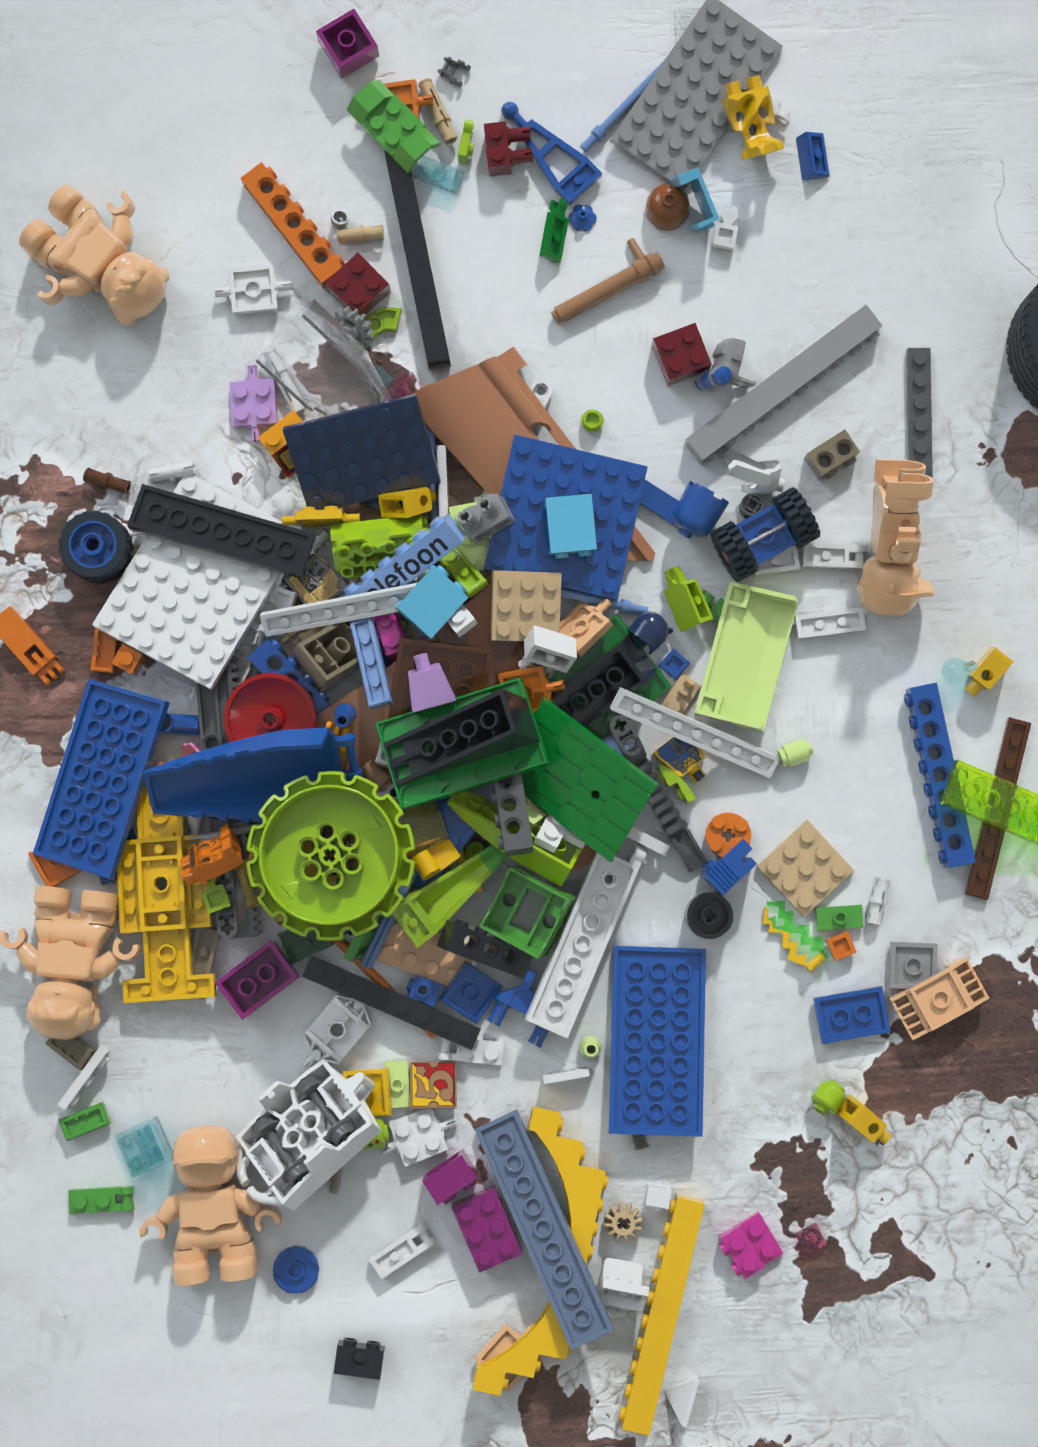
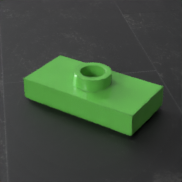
M862 905L815 908L817 931L864 928Z
M100 1102L59 1119V1123L66 1141L109 1125L111 1120L104 1102Z

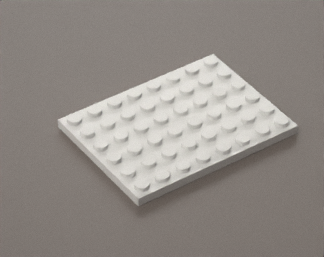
M194 475L183 476L173 492L282 524V521ZM147 534L92 626L212 691L282 573Z

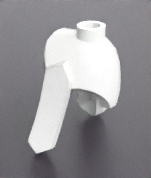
M730 449L722 453L725 463L729 464L730 474L733 477L751 482L748 485L741 484L742 492L758 495H769L774 491L782 492L785 479L780 478L782 465L779 461L757 462Z

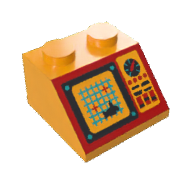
M294 410L258 437L261 444L288 478L294 475L296 471L282 429L285 426L303 422Z

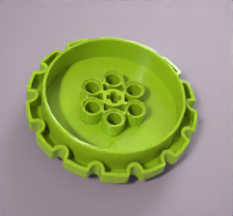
M326 771L319 772L318 778L314 782H311L308 776H302L286 784L283 797H278L274 794L261 808L258 815L263 819V822L259 826L253 825L248 837L247 850L254 853V859L246 863L251 886L255 888L261 887L262 893L257 898L259 903L272 918L282 915L284 917L282 926L303 937H307L314 930L318 940L337 941L344 940L345 932L348 930L352 932L353 936L357 937L379 926L377 917L380 914L390 917L400 906L404 896L400 894L399 890L402 886L409 887L414 875L415 861L409 860L407 855L410 851L415 850V841L411 826L409 824H400V818L404 816L403 810L389 794L379 797V786L358 775H355L351 781H346L345 773ZM326 826H331L334 830L333 835L325 839L322 835V830ZM350 834L354 835L356 838L355 844L352 847H346L344 844L345 837ZM307 841H313L315 845L314 851L310 854H306L303 849ZM329 850L331 852L336 851V853L334 854V861L326 860V858H328L327 852ZM351 858H357L359 861V867L355 871H350L347 866ZM315 864L318 867V873L315 877L310 878L307 875V868ZM333 873H338L340 876V882L336 886H331L329 883V877Z

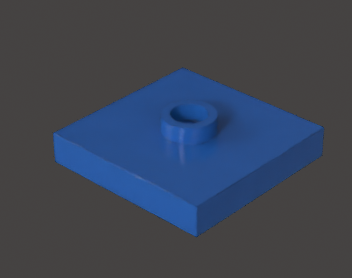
M464 961L439 999L477 1024L495 999V995L499 993L503 986L467 961Z

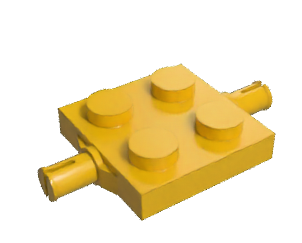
M325 506L324 510H315V507H302L301 511H296V516H282L283 525H296L301 528L330 527L333 524L360 521V513L346 514L343 513L342 509H338V506Z

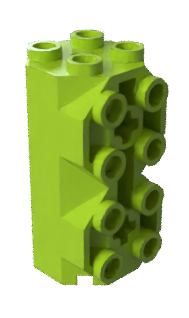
M419 514L409 518H383L330 525V535L333 544L332 553L336 572H340L344 578L354 579L360 578L369 569L372 571L376 570L379 567L377 564L386 556L391 558L396 554L395 550L400 545L411 543L413 541L412 537L421 529L424 531L428 530L427 516Z

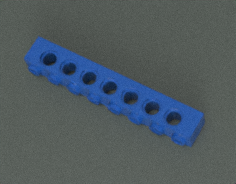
M937 682L906 689V694H904V702L911 712L909 725L916 735V739L913 740L916 752H919L921 758L918 766L921 775L924 774L926 781L923 784L925 796L929 797L931 806H928L930 819H934L936 827L933 829L935 841L939 842L941 850L938 851L939 862L941 865L944 864V868L976 863ZM920 703H925L928 706L929 712L927 715L920 713ZM926 725L933 728L934 733L932 737H927L924 734V727ZM931 747L938 751V758L936 760L929 757L928 752ZM935 770H940L943 773V780L941 782H937L934 779L933 774ZM941 792L946 793L948 796V802L945 805L941 804L938 800ZM947 814L953 818L951 827H947L943 823V818ZM951 837L956 838L958 841V846L955 850L948 846V841Z

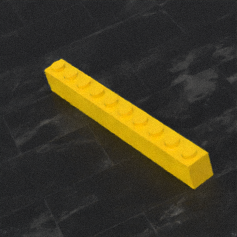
M679 1194L675 1195L674 1200L670 1199L668 1213H671L669 1223L665 1222L662 1236H665L664 1245H659L657 1259H660L659 1266L653 1269L651 1282H654L653 1291H649V1296L646 1298V1305H649L647 1314L642 1315L640 1328H643L641 1337H637L635 1351L638 1353L636 1361L632 1360L630 1364L629 1374L632 1375L630 1384L626 1383L623 1397L627 1399L625 1407L621 1406L619 1410L618 1421H621L623 1430L650 1436L705 1204L703 1200Z

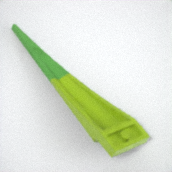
M491 845L408 894L392 915L418 948L437 934L445 925L446 920H449L508 857H505L503 852L494 845Z

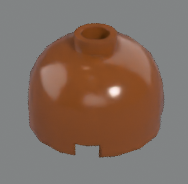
M669 183L662 184L653 189L647 198L645 207L646 217L659 230H676L687 220L690 203L688 195L679 186L674 187Z

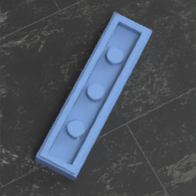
M369 617L351 621V631L369 708L372 710L392 704V695L374 618Z

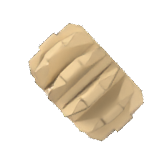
M620 1201L618 1202L619 1209L616 1210L613 1205L610 1206L613 1214H604V1217L610 1221H605L603 1225L606 1228H610L607 1231L608 1236L616 1233L615 1241L618 1242L620 1237L623 1236V1240L626 1243L628 1242L627 1235L629 1234L633 1239L637 1238L633 1230H642V1227L636 1223H641L643 1218L636 1216L639 1213L638 1208L631 1211L632 1204L630 1202L627 1203L626 1208H623V1204ZM621 1217L624 1220L628 1218V1225L624 1226L621 1224L618 1226L617 1224H620L618 1219Z

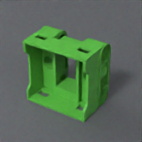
M515 864L509 867L503 883L479 927L529 955L540 959L543 956H547L577 897L559 887L554 888L535 878L533 873ZM528 888L547 898L531 932L513 922L511 923L513 917L517 916L528 894ZM508 893L515 896L516 901L514 905L507 903L506 896ZM548 915H552L556 919L553 927L549 926L546 922Z

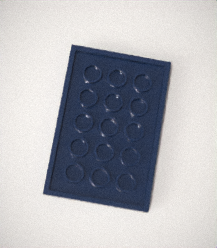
M416 393L285 426L282 429L306 506L315 507V510H324L325 506H338L339 508L378 498L379 494L415 489L441 482Z

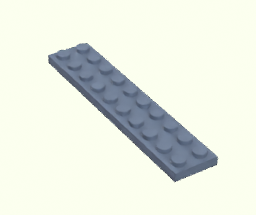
M514 1110L476 1128V1134L570 1349L573 1350L614 1331L615 1328L519 1111Z

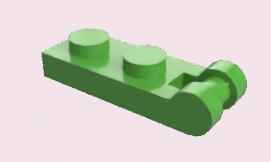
M134 1186L68 1190L69 1214L135 1210L134 1202H132ZM117 1194L122 1195L123 1202L117 1203Z

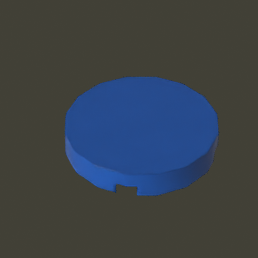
M297 1245L287 1247L279 1253L274 1261L273 1276L279 1288L287 1293L306 1292L313 1287L318 1278L320 1269L318 1259L306 1247Z

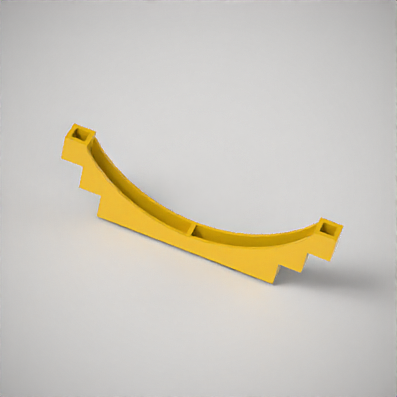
M532 1106L527 1129L537 1134L556 1165L566 1195L569 1227L587 1264V1259L591 1260L594 1246L591 1245L592 1236L596 1237L599 1223L595 1221L597 1213L602 1211L603 1199H600L602 1189L606 1190L608 1176H605L606 1171L603 1169L579 1164L580 1160H584L586 1147L583 1146L581 1140L557 1135V1131L561 1132L564 1118L560 1117V1112ZM550 1301L540 1317L517 1342L485 1363L477 1362L472 1382L474 1391L501 1396L502 1390H506L509 1376L505 1375L506 1372L534 1378L535 1372H539L541 1366L539 1354L563 1360L567 1359L568 1354H572V1350L567 1343Z

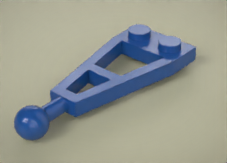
M514 102L503 104L501 114L505 119L513 120L520 128L529 126L530 132L533 130L549 141L539 151L532 140L523 142L528 149L532 148V156L552 188L563 200L568 202L569 206L602 177V172L582 153L531 119L527 122L519 114V108ZM556 147L580 163L560 182H558L544 160Z

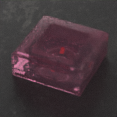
M816 1223L795 1233L806 1255L827 1245Z

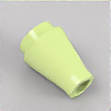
M586 1036L580 1041L579 1052L583 1057L594 1059L601 1053L602 1045L598 1038ZM589 1045L595 1046V1050L592 1053L587 1052Z

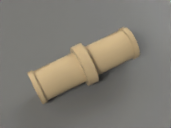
M358 225L357 228L338 229L339 244L384 240L383 225L370 227Z

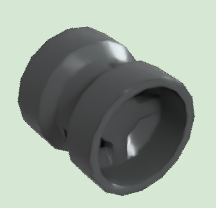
M755 493L745 495L739 505L741 516L747 519L763 510V499Z

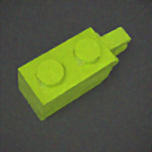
M679 566L664 572L668 589L663 592L680 632L694 629L714 619L697 580H687Z

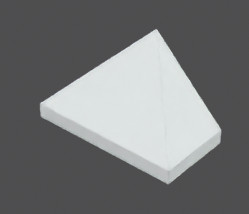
M691 1375L664 1390L682 1427L686 1428L699 1385V1379L696 1375Z

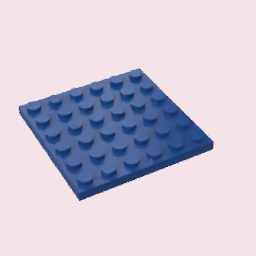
M514 435L500 496L504 497L516 521L491 536L484 570L562 573L561 588L617 601L648 466ZM592 494L597 550L592 551L591 556L578 557V553H570L568 558L555 559V555H549L548 552L550 550L544 499Z

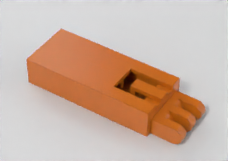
M9 606L0 614V638L32 675L39 676L49 686L51 681L46 677L48 674L54 680L58 678L53 669L56 668L61 674L65 672V669L56 660L58 657L12 606ZM35 645L44 657L41 658L37 652L30 656L27 651L31 650V647Z

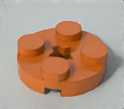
M722 813L714 816L706 828V843L709 849L719 858L726 855L742 839L750 845L751 829L748 822L737 814ZM727 830H731V834L735 835V838H731L730 842H726L725 837H722V833H726Z

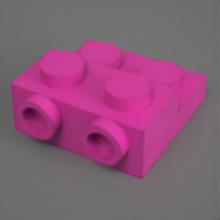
M759 1211L719 1235L722 1240L719 1246L725 1256L731 1255L734 1260L731 1263L732 1268L737 1276L742 1274L744 1279L763 1269L765 1264L783 1254Z

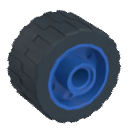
M94 510L77 514L66 523V526L60 533L61 536L58 544L63 563L71 572L90 583L105 584V582H112L116 578H120L133 559L131 552L132 550L134 551V545L131 535L117 519L108 513Z

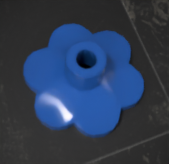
M578 204L574 206L573 212L569 214L568 219L572 223L574 230L580 231L583 229L584 231H589L592 228V224L596 222L597 216L593 213L590 205L582 206Z

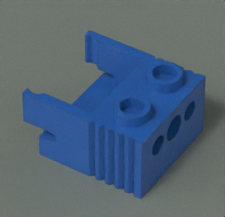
M742 839L722 858L710 859L701 868L703 872L700 876L717 894L723 896L757 865L751 857L743 859L752 850V847Z

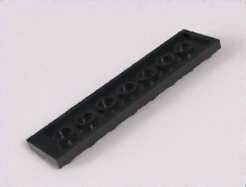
M145 484L141 485L127 524L128 528L301 579L316 539V535L311 532Z

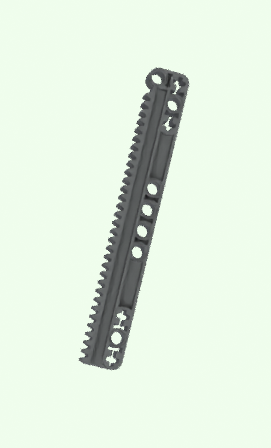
M234 655L212 691L196 683L201 750L208 749V743L213 739H217L219 745L230 743L224 727V711L229 696L239 685L235 681L239 680L240 676L234 673L240 670L234 664L239 659ZM207 816L209 833L219 831L221 827L227 824L231 828L248 824L242 823L241 820L237 819L221 821ZM250 833L237 836L240 840L243 864L218 876L216 882L217 886L220 885V881L224 880L225 876L226 879L230 880V884L226 885V891L232 892V895H228L233 904L232 909L229 912H225L223 909L216 911L217 931L224 939L253 937L263 933V931L257 929V926L261 925L262 922L256 920V917L260 916L261 912L255 911V908L259 907L260 903L254 902V899L258 898L259 894L253 893V890L258 887L251 886L246 863L254 859V857L250 856L252 852L247 850L248 835ZM222 915H234V918H229V924L234 926V930L230 931V935L228 931H224V927L228 926V919H222Z

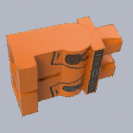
M229 824L220 828L219 836L211 840L202 841L197 847L195 844L188 847L189 855L180 859V864L184 869L181 871V877L188 886L197 881L204 886L209 883L208 880H212L243 864L240 840Z

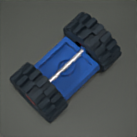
M792 487L772 498L773 504L740 523L735 525L734 522L730 521L710 532L711 540L715 550L718 552L719 558H721L724 567L727 568L728 573L731 574V577L736 582H740L758 572L759 564L793 545L801 548L821 536V532L818 529L819 525L815 521L816 518L812 514L810 506L807 505V501L805 498L803 499L802 494L796 488Z

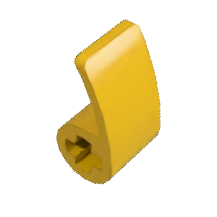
M446 838L430 851L424 850L411 860L415 861V869L422 880L425 881L458 860L460 854L450 839Z

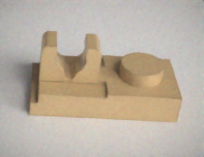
M682 673L661 705L683 714L701 685Z

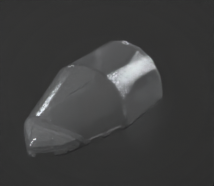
M315 299L310 301L281 330L255 361L306 409L312 412L316 410L325 416L393 399L366 347Z

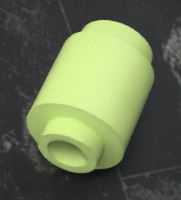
M800 739L783 745L781 749L777 750V753L781 758L780 762L783 767H792L811 760L810 755L813 754V750L809 741L805 742L804 739Z

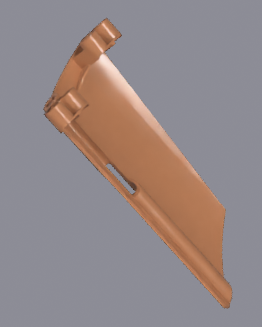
M515 347L510 348L498 357L489 358L431 385L426 384L418 391L412 393L417 394L424 422L488 494H501L514 435L539 440L532 430L534 426L542 425L545 426L558 445L576 449L518 374V371L528 364ZM634 526L627 561H653L655 556L654 550Z

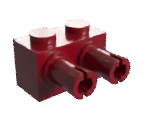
M506 121L484 124L489 176L512 174L511 167L514 164L533 163L532 148L513 151L511 148L509 149V145L513 142L531 141L529 126L509 129Z

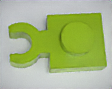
M465 119L458 150V162L467 164L468 156H473L475 143H471L474 131V121Z
M218 877L208 881L209 883L204 885L207 890L201 892L208 914L232 906L224 884L218 886L216 884Z

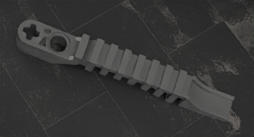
M619 713L611 714L606 720V726L623 757L658 783L648 803L651 804V808L657 815L658 821L663 825V830L668 834L669 840L677 850L687 870L691 873L706 864V858L690 829L686 827L685 820L679 816L681 815L679 810L673 806L675 805L673 800L667 796L669 794L662 787V781L657 778L658 774L652 768V762L647 759L643 744L630 720ZM617 719L622 722V723L620 724V726H621L620 729L614 727V726H616V722H615V721H616ZM630 738L634 739V747L626 750L624 747L625 742Z

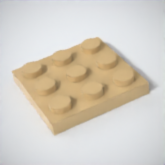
M492 571L490 640L524 641L534 625L560 633L562 573Z
M808 820L803 822L756 866L802 917H805L854 871Z

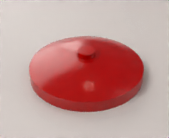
M262 673L244 680L233 690L225 706L224 727L230 742L279 730L316 728L317 711L311 695L298 681L284 674Z

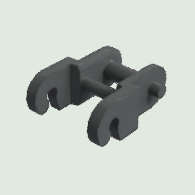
M444 57L445 64L437 72L441 77L448 78L449 83L462 87L463 83L461 81L457 82L453 75L457 68L461 67L470 71L471 66L468 64L466 66L465 62L459 59L455 61L451 57ZM449 64L454 66L451 73L446 72Z

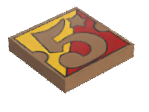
M456 1061L410 1062V1110L457 1109Z

